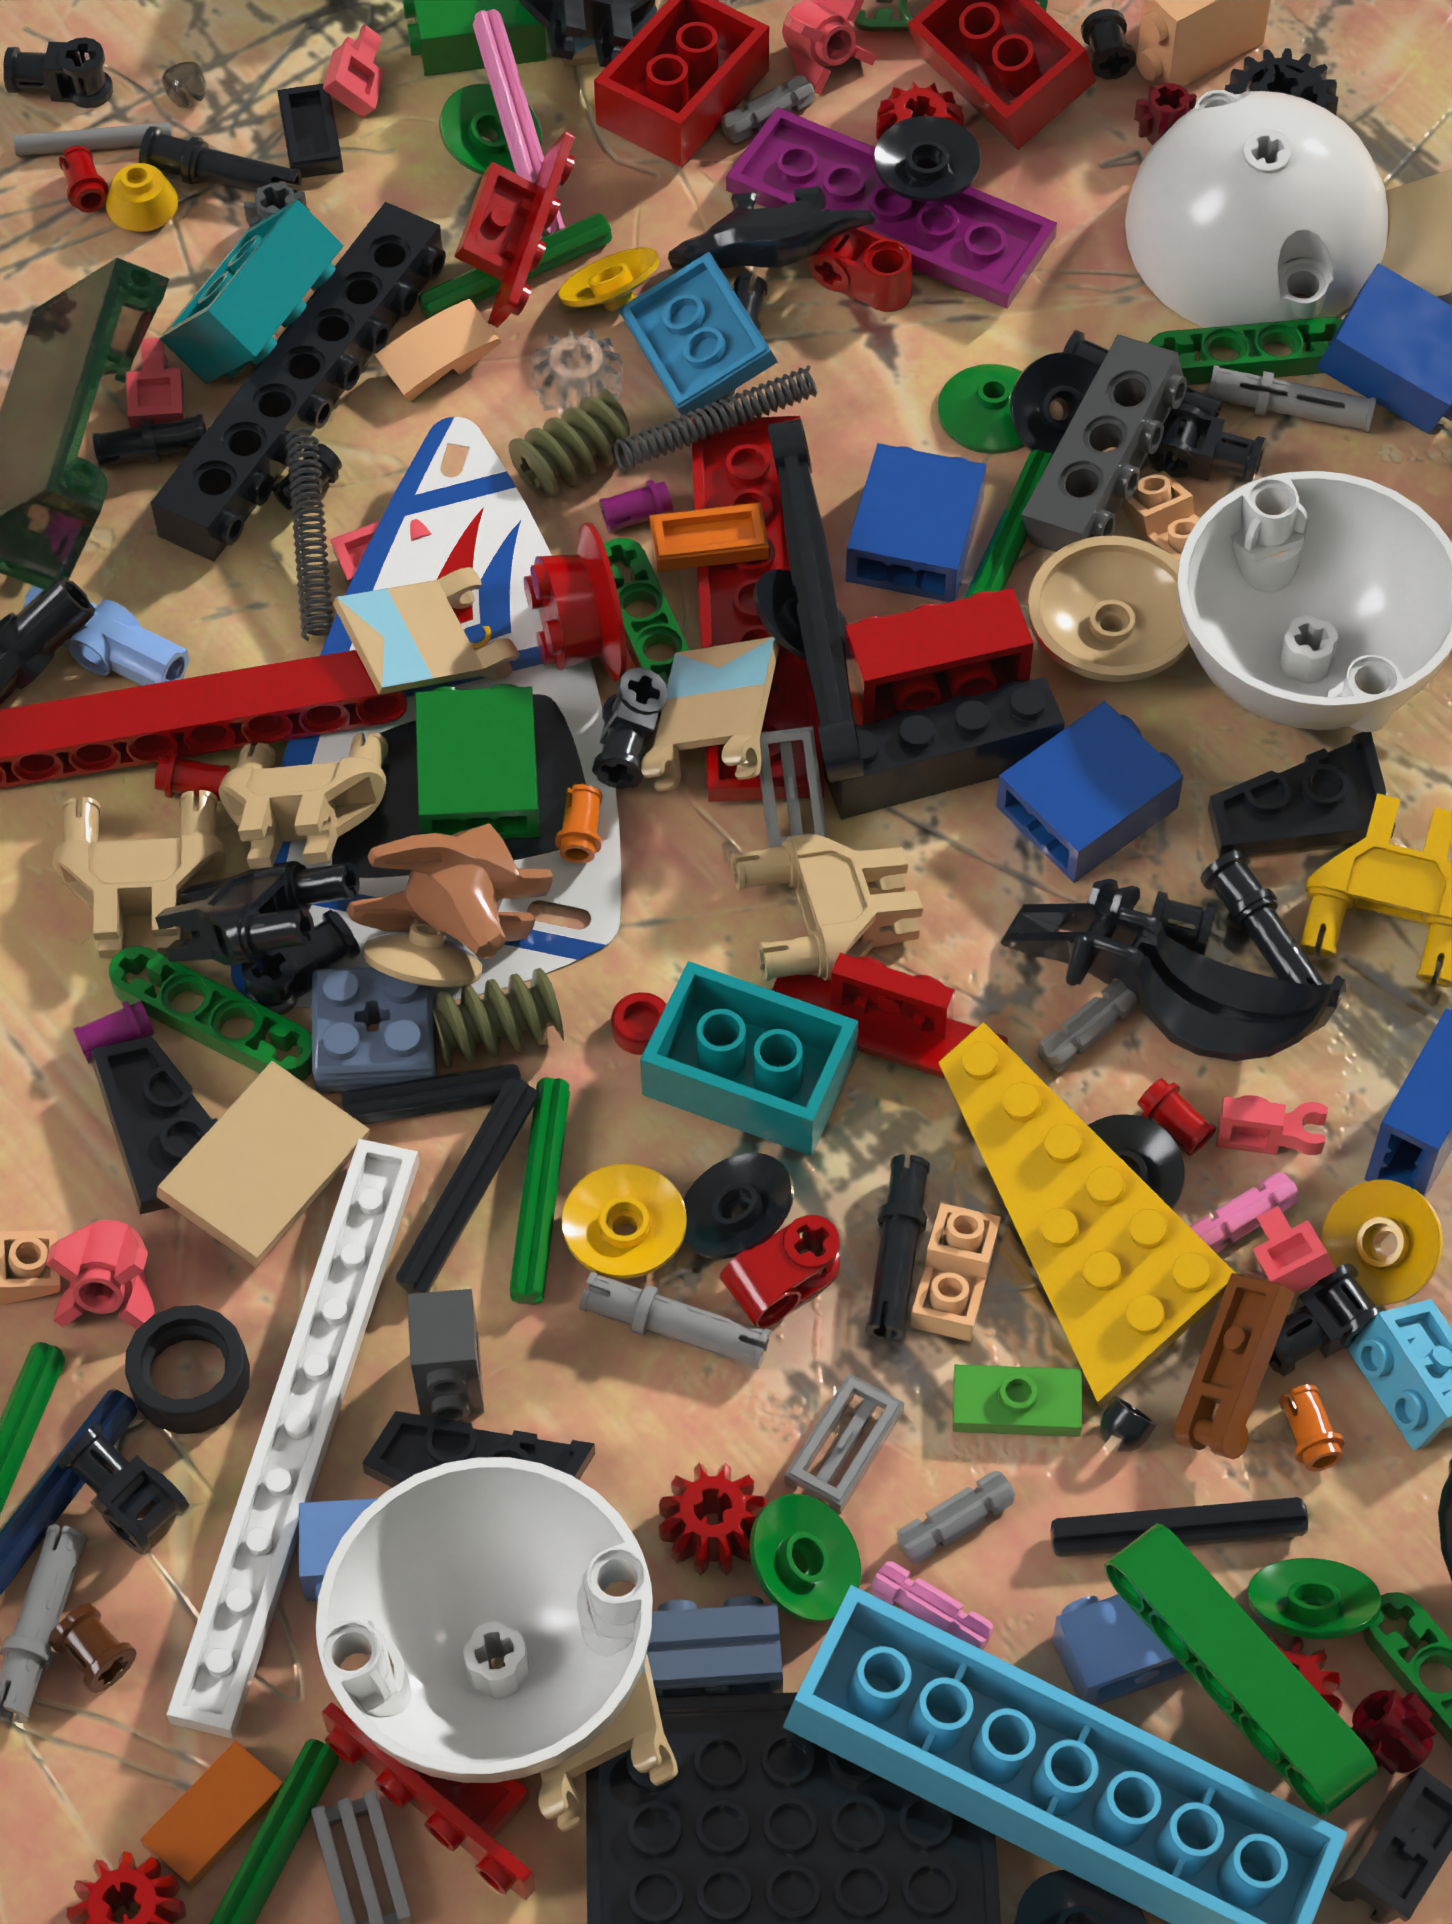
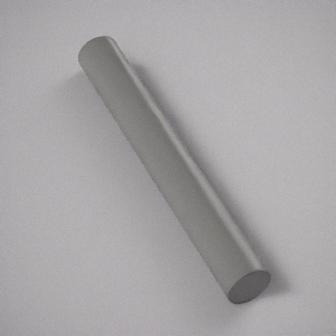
M171 122L22 134L14 135V147L16 156L63 153L65 149L77 145L84 146L89 150L141 146L143 136L150 126L160 127L163 134L173 136Z

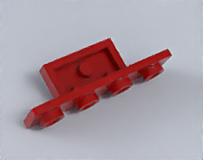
M564 131L547 151L536 183L494 162H491L483 173L454 257L502 281L488 320L489 324L497 328L511 313L518 316L529 299L531 286L525 284L529 271L533 272L543 257L546 243L540 240L544 228L548 229L558 213L561 200L555 197L557 188L564 185L575 163V157L569 155L575 135Z
M839 953L831 972V981H824L821 977L818 978L812 974L793 975L777 978L772 988V991L857 1020V1051L944 1079V1074L938 1062L977 1028L953 1020L955 989L944 986L939 980L927 975L912 976L887 968L882 962L870 957L855 958ZM995 1033L1008 1046V1038Z
M331 1702L322 1711L326 1730L329 1733L325 1738V1742L338 1757L352 1767L359 1761L364 1763L378 1775L374 1783L392 1803L401 1809H404L411 1803L428 1818L424 1826L440 1844L452 1852L461 1846L479 1862L475 1866L477 1873L497 1892L505 1895L512 1889L524 1900L531 1896L535 1891L531 1870L494 1839L530 1799L529 1790L516 1779L496 1783H463L429 1776L401 1764L376 1747L353 1723L348 1715Z

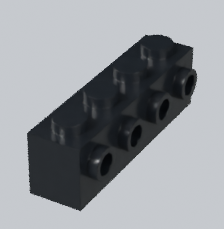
M1046 677L1030 681L1016 680L996 690L973 696L959 695L943 704L920 710L906 709L895 713L890 718L863 725L855 724L865 776L830 783L823 758L824 777L842 820L999 778L1000 774L1064 730L1065 721Z

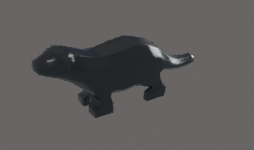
M819 186L795 189L794 196L796 201L783 205L780 208L754 209V204L758 198L755 193L733 194L731 201L734 210L703 234L683 241L669 251L668 260L673 269L680 270L710 252L720 269L739 266L780 268L800 262L814 255L834 238L851 229L874 224L876 218L873 212L865 210L830 211V209L822 211L826 208V198Z

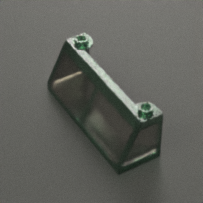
M115 258L32 311L0 406L1 574L41 589H46L60 575L69 580L100 515L108 489L104 473L90 461L77 457L101 377L108 374H115L114 380L125 383L126 372H130L132 363L157 308L162 303L169 278L120 258Z

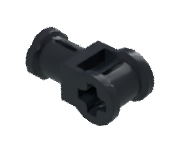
M83 37L75 38L68 42H49L46 53L21 52L19 47H8L6 49L3 67L4 83L8 93H17L21 89L48 90L51 101L72 102L82 108L98 107L108 101L113 93L112 80L103 70L105 62L104 50L101 44L94 39ZM85 52L89 54L90 59L86 60ZM82 86H85L86 94L82 92Z
M1181 403L1177 409H1171L1163 424L1164 430L1160 445L1154 454L1148 453V461L1158 472L1165 471L1175 478L1190 476L1208 481L1211 471L1216 470L1243 477L1244 483L1247 484L1256 480L1265 449L1266 438L1257 436L1252 440L1223 432L1224 419L1206 415L1197 407ZM1182 420L1186 421L1184 430L1180 429ZM1174 452L1178 453L1176 461L1172 460Z
M638 667L626 671L617 684V694L609 697L602 707L604 726L599 743L604 744L602 753L595 757L592 772L601 783L617 789L634 788L642 783L644 775L641 772V760L645 744L655 729L658 713L663 709L668 700V689L665 682L658 674L649 669Z
M330 909L322 915L323 921L314 926V938L308 945L266 950L260 958L262 963L261 969L258 968V961L242 963V976L246 982V998L280 1015L286 1014L293 1009L299 997L312 990L313 971L327 969L345 956L353 959L360 954L359 944L344 919L337 912ZM283 990L284 997L280 1000L279 991Z
M1348 1263L1337 1267L1336 1272L1320 1279L1309 1290L1298 1295L1293 1312L1286 1316L1269 1362V1366L1275 1372L1282 1376L1288 1375L1295 1370V1363L1318 1349L1327 1358L1342 1348H1348L1379 1312L1387 1310L1384 1306H1376L1356 1280L1358 1271L1353 1264Z
M96 1422L66 1451L56 1464L62 1470L70 1467L97 1494L90 1503L102 1514L107 1525L130 1548L139 1554H144L150 1548L149 1539L175 1513L183 1515L189 1509V1503L171 1481L156 1469L149 1467L138 1455L128 1462L102 1436L104 1428ZM150 1501H153L155 1503L154 1507L141 1520H138L137 1514Z

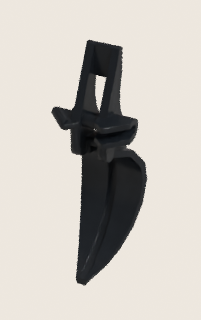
M1113 879L1096 881L1092 886L1087 903L1023 904L1001 940V944L1005 947L1008 946L1010 949L1014 948L1016 951L1020 950L1022 953L1026 952L1034 957H1043L1069 964L1066 982L1071 986L1080 985L1087 972L1108 985L1112 983L1114 978L1119 979L1127 989L1138 995L1142 1011L1170 1042L1199 1056L1230 1061L1270 1057L1300 1042L1304 1037L1326 1025L1346 992L1345 979L1336 975L1332 984H1302L1245 971L1192 951L1166 936L1159 920L1148 914L1133 910L1140 899V889L1138 887L1118 888L1117 881ZM1061 929L1071 932H1059V930Z

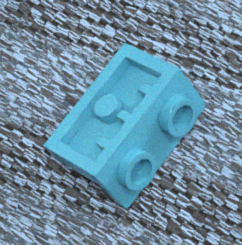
M1432 1299L1379 1312L1355 1338V1341L1348 1347V1350L1409 1446L1413 1450L1426 1447L1442 1429L1452 1427V1329Z

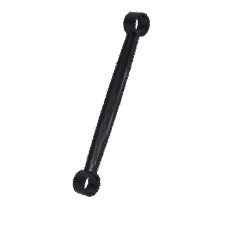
M802 419L768 425V431L780 484L791 581L794 592L798 596L799 603L796 605L797 617L820 723L818 725V732L827 776L830 783L865 776L853 719L841 623L824 528L811 476L812 466Z

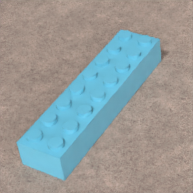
M850 1585L783 1725V1728L1171 1924H1312L1348 1832L853 1585Z

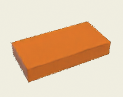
M761 502L649 515L657 572L769 559V545Z
M235 1740L140 1839L142 1845L192 1890L272 1806L284 1783Z

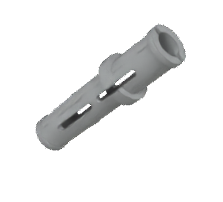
M1214 365L1208 396L1214 399L1255 408L1254 414L1265 416L1266 411H1271L1312 421L1359 429L1369 433L1376 398H1367L1273 379L1274 373L1264 371L1263 376L1219 368L1220 366Z
M593 1271L587 1279L586 1285H589V1290H583L579 1310L590 1311L632 1325L631 1330L633 1333L645 1336L647 1331L752 1365L756 1369H759L763 1362L764 1355L762 1353L767 1351L771 1330H763L660 1296L659 1288L646 1285L644 1290L600 1276L599 1273Z
M58 1524L48 1526L43 1547L13 1635L6 1637L0 1650V1654L4 1655L0 1671V1719L3 1721L11 1722L13 1713H16L14 1719L16 1723L21 1724L28 1721L29 1711L43 1670H48L52 1665L55 1653L51 1651V1646L48 1643L49 1636L59 1623L78 1563L88 1541L87 1536L83 1532L70 1526H63L61 1536L58 1535L60 1531Z

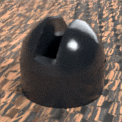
M1114 1396L1101 1417L1100 1433L1103 1440L1107 1443L1113 1432L1116 1431L1124 1437L1117 1451L1131 1452L1139 1449L1148 1440L1157 1424L1130 1403Z

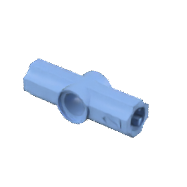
M46 581L44 584L36 582L25 596L23 609L46 589L51 582ZM102 600L98 605L91 603L95 608L94 616L61 645L67 648L76 662L88 671L99 676H106L112 670L142 686L184 679L186 667L190 662L187 649L142 628L139 621L130 611L111 600Z

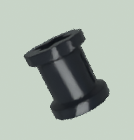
M1103 9L1089 15L1081 25L1082 38L1086 44L1091 46L1093 53L1090 57V63L1094 75L1106 80L1117 79L1126 75L1135 66L1137 59L1133 46L1126 42V19L1118 10Z
M1158 891L1151 916L1161 922L1166 936L1182 946L1194 948L1195 952L1205 956L1217 905L1207 903L1204 908L1170 900L1168 893ZM1168 919L1193 924L1195 929L1171 924L1168 922Z

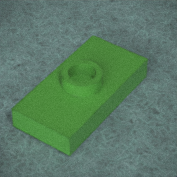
M954 1364L953 1432L1081 1436L1082 1369Z

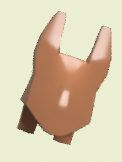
M490 823L456 833L452 836L438 833L413 835L371 848L368 854L369 863L373 867L412 870L405 890L386 897L350 902L347 913L352 921L360 925L388 932H410V927L413 924H429L435 930L447 933L462 942L479 958L489 959L496 955L505 942L527 939L535 924V918L531 913L498 912L503 898L516 899L546 896L553 881V874L550 869L517 868L502 837Z

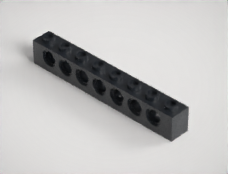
M387 202L381 206L335 265L336 270L331 277L314 292L307 301L305 310L285 329L278 338L275 348L257 365L150 502L158 537L215 562L227 545H233L242 533L244 522L257 505L262 506L267 502L272 493L274 483L286 467H289L287 464L289 459L287 457L288 450L286 446L288 443L286 442V436L297 428L309 427L315 430L316 428H322L327 423L334 404L345 390L350 391L356 385L361 369L372 354H376L384 348L390 331L401 316L405 317L410 314L416 304L420 291L429 280L436 279L441 273L446 253L442 247L439 224ZM310 432L298 433V434L293 435V436L291 437V440H292L293 438H295V437L302 436V435H310V436H311L312 433H310ZM307 440L299 441V442H296V443H298V444H303V443H305Z

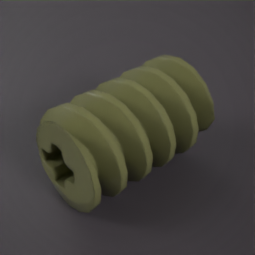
M601 389L597 394V398L587 397L579 404V408L569 407L565 409L561 419L554 417L546 420L543 430L532 428L528 430L524 440L521 438L511 440L509 443V454L519 476L532 489L541 487L550 497L555 498L560 492L556 480L557 477H560L567 486L574 487L578 483L575 467H578L586 476L591 477L596 473L594 456L604 466L609 467L614 463V455L611 447L615 445L617 439L623 441L625 436H630V427L626 414L616 397L608 389ZM627 441V446L629 447L630 451L632 452V450H631V445H630V443ZM619 444L620 454L624 456L623 448Z
M541 968L533 971L531 988H528L522 978L516 973L509 977L506 994H504L494 979H490L485 983L484 999H480L474 988L469 984L462 987L459 1005L456 1004L447 990H443L438 993L436 1010L432 1009L445 1069L452 1067L453 1051L456 1048H459L467 1061L472 1063L476 1059L478 1043H483L494 1058L499 1056L501 1038L504 1037L509 1040L515 1051L519 1052L523 1049L525 1032L530 1031L538 1045L545 1046L548 1027L554 1026L564 1041L563 1025L556 994L551 981Z

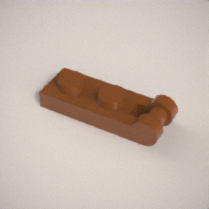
M1234 1273L1231 1274L1176 1420L1174 1433L1176 1441L1181 1446L1196 1450H1202L1209 1446L1213 1454L1230 1459L1239 1458L1244 1453L1248 1444L1246 1423L1295 1294L1293 1291L1280 1283ZM1216 1404H1220L1213 1421L1212 1414L1215 1409Z

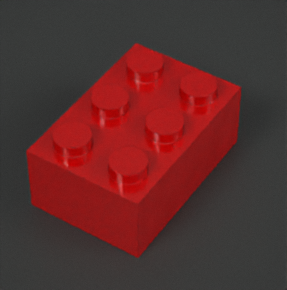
M668 0L594 79L596 124L682 168L721 125L722 116L734 110L768 73L769 26L717 0Z
M933 0L907 23L919 55L1017 150L1096 82L1087 50L1034 0Z
M1009 588L996 592L982 591L965 599L938 605L932 603L924 604L911 611L884 617L870 616L857 623L845 625L844 647L855 724L863 725L890 718L895 713L906 709L920 710L943 704L959 695L973 696L996 690L1016 680L1030 681L1034 642L1014 589Z

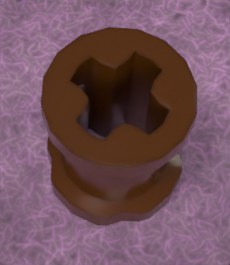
M87 1603L72 1610L55 1626L49 1636L48 1643L59 1654L65 1653L85 1675L84 1685L90 1692L97 1693L117 1682L130 1669L137 1653L130 1643H120L100 1622L101 1613L91 1603Z

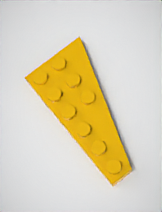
M983 1022L938 1063L1101 1409L1223 1297L1231 1274L1237 1273Z

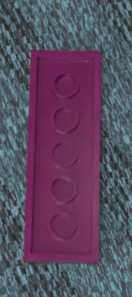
M778 107L726 176V191L733 194L753 192L758 197L755 203L766 208H780L783 205L795 202V189L819 186L826 198V208L822 211L830 209V211L865 210L873 212L876 218L875 223L863 227L906 245L911 252L913 270L1008 309L1056 237L1057 222L972 187L967 188L955 197L936 202H920L899 196L887 188L877 175L874 165L875 147Z

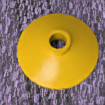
M646 247L633 248L611 254L587 265L567 279L559 289V298L562 304L569 307H590L604 304L606 310H616L635 298L633 290L652 275L660 264V258L656 250Z
M637 1164L608 1165L586 1175L569 1193L562 1212L564 1239L574 1257L591 1271L612 1278L640 1277L664 1266L679 1250L685 1237L687 1226L685 1204L674 1184L656 1170ZM625 1224L631 1225L636 1229L635 1233L627 1236L614 1233L618 1226Z
M1371 1180L1347 1190L1329 1210L1321 1233V1242L1335 1268L1348 1263L1353 1264L1358 1271L1356 1280L1375 1305H1393L1415 1296L1432 1279L1442 1255V1229L1435 1210L1417 1190L1392 1180ZM1393 1233L1397 1238L1398 1246L1393 1254L1387 1256L1382 1251L1381 1243L1387 1234Z

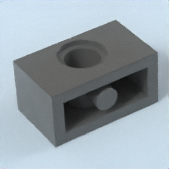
M472 1289L407 1294L411 1369L420 1415L459 1421L467 1418L471 1413L484 1412L480 1341Z

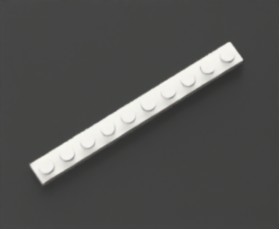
M358 1139L166 1714L170 1724L234 1739L299 1538V1503L311 1501L420 1163L418 1151Z

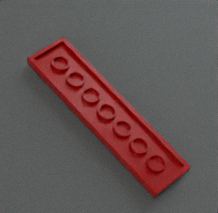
M800 416L761 417V419L755 417L753 422L747 419L745 425L739 422L737 428L731 425L729 431L723 428L722 434L715 431L714 437L707 434L706 440L699 437L698 444L691 440L694 510L761 502L769 545V559L697 567L701 648L773 637L762 623L753 600L754 586L764 573L774 569L790 571L780 484L768 425L799 419ZM780 645L761 733L813 726L822 798H824L823 754L818 732V725L820 723L807 663ZM791 741L798 799L810 798L803 741ZM779 743L768 744L775 799H786ZM725 744L706 747L708 802L763 800L760 774L754 778L738 780L735 776L737 765L727 766L722 760V751Z

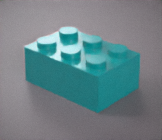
M298 199L255 224L244 233L159 339L205 384L224 374L230 379L233 378L249 361L257 365L270 354L277 344V341L272 336L281 325L286 328L305 310L307 304L302 298L310 288L313 291L317 290L331 277L336 270V267L331 262L344 245Z
M688 961L640 1059L642 1095L812 1156L857 1057L858 1021Z

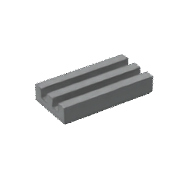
M813 726L764 732L760 735L762 765L759 774L769 848L782 846V842L788 838V836L780 837L768 748V744L779 743L791 836L803 834L791 741L802 740L814 833L807 834H816L827 838Z
M849 1373L786 1472L785 1484L795 1490L798 1486L807 1491L808 1496L818 1500L820 1498L830 1503V1508L841 1514L903 1414L904 1402ZM855 1394L864 1398V1401L817 1476L815 1477L807 1471ZM877 1406L884 1409L838 1486L830 1485V1482Z
M376 1789L363 1793V1798L351 1801L350 1797L338 1800L337 1806L325 1809L324 1805L312 1808L311 1812L341 1924L413 1923ZM369 1814L395 1907V1912L382 1915L356 1821L357 1817ZM343 1822L369 1920L359 1923L355 1921L330 1829L331 1825Z

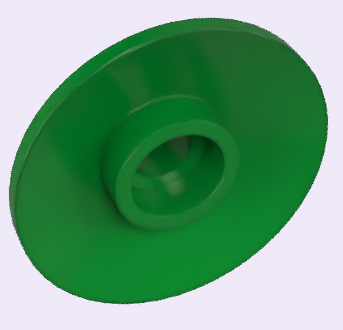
M490 84L469 85L454 92L445 102L439 118L440 135L449 153L460 164L482 175L491 162L516 173ZM528 104L541 146V125L534 110ZM482 137L488 138V139H490L492 142L487 141V140L483 139Z
M982 364L966 368L950 378L942 388L938 399L939 421L948 436L967 449L986 454L1007 453L1024 447L1025 445L1014 429L1010 413L1012 390L1022 371L1006 365Z
M788 1494L778 1497L769 1502L758 1513L751 1529L749 1548L754 1573L766 1595L774 1604L777 1603L779 1609L798 1620L820 1623L835 1618L850 1585L859 1588L861 1580L859 1551L853 1535L845 1522L827 1504L803 1494Z
M1296 1558L1279 1561L1259 1570L1252 1577L1248 1586V1604L1252 1612L1262 1622L1283 1633L1308 1639H1333L1356 1634L1374 1623L1381 1609L1380 1591L1368 1576L1353 1567L1331 1560Z

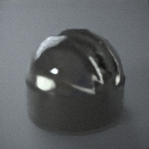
M182 62L167 69L161 79L167 96L178 107L192 108L194 107L193 100L201 102L205 97L207 91L206 80L201 67L197 63Z

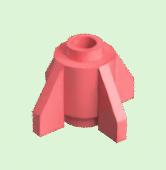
M804 0L794 5L787 13L782 28L784 42L790 49L797 74L805 76L808 82L812 84L815 93L821 95L829 78L831 70L825 68L826 66L841 65L851 56L873 66L877 56L856 45V36L849 21L855 22L864 0Z
M101 1220L77 1230L50 1246L45 1264L70 1281L68 1288L58 1302L53 1319L55 1323L63 1328L83 1314L84 1309L93 1313L107 1314L120 1308L118 1316L135 1329H138L154 1314L155 1309L144 1272L148 1251L142 1237L135 1229L120 1221Z

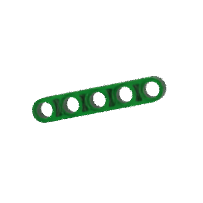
M1156 1523L1104 1564L1105 1573L1120 1597L1311 1810L1321 1816L1328 1815L1378 1773L1376 1761L1363 1741L1170 1529Z

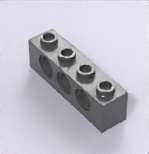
M1117 334L1021 514L1031 544L1057 552L1061 548L1082 539L1096 536H1112L1116 524V513L1123 500L1130 499L1135 493L1140 478V468L1147 454H1154L1162 440L1163 424L1171 409H1177L1184 399L1187 379L1183 377L1178 352ZM1132 403H1139L1135 406L1126 407ZM1117 447L1112 451L1102 452L1107 448ZM1093 492L1089 496L1078 498L1083 493Z

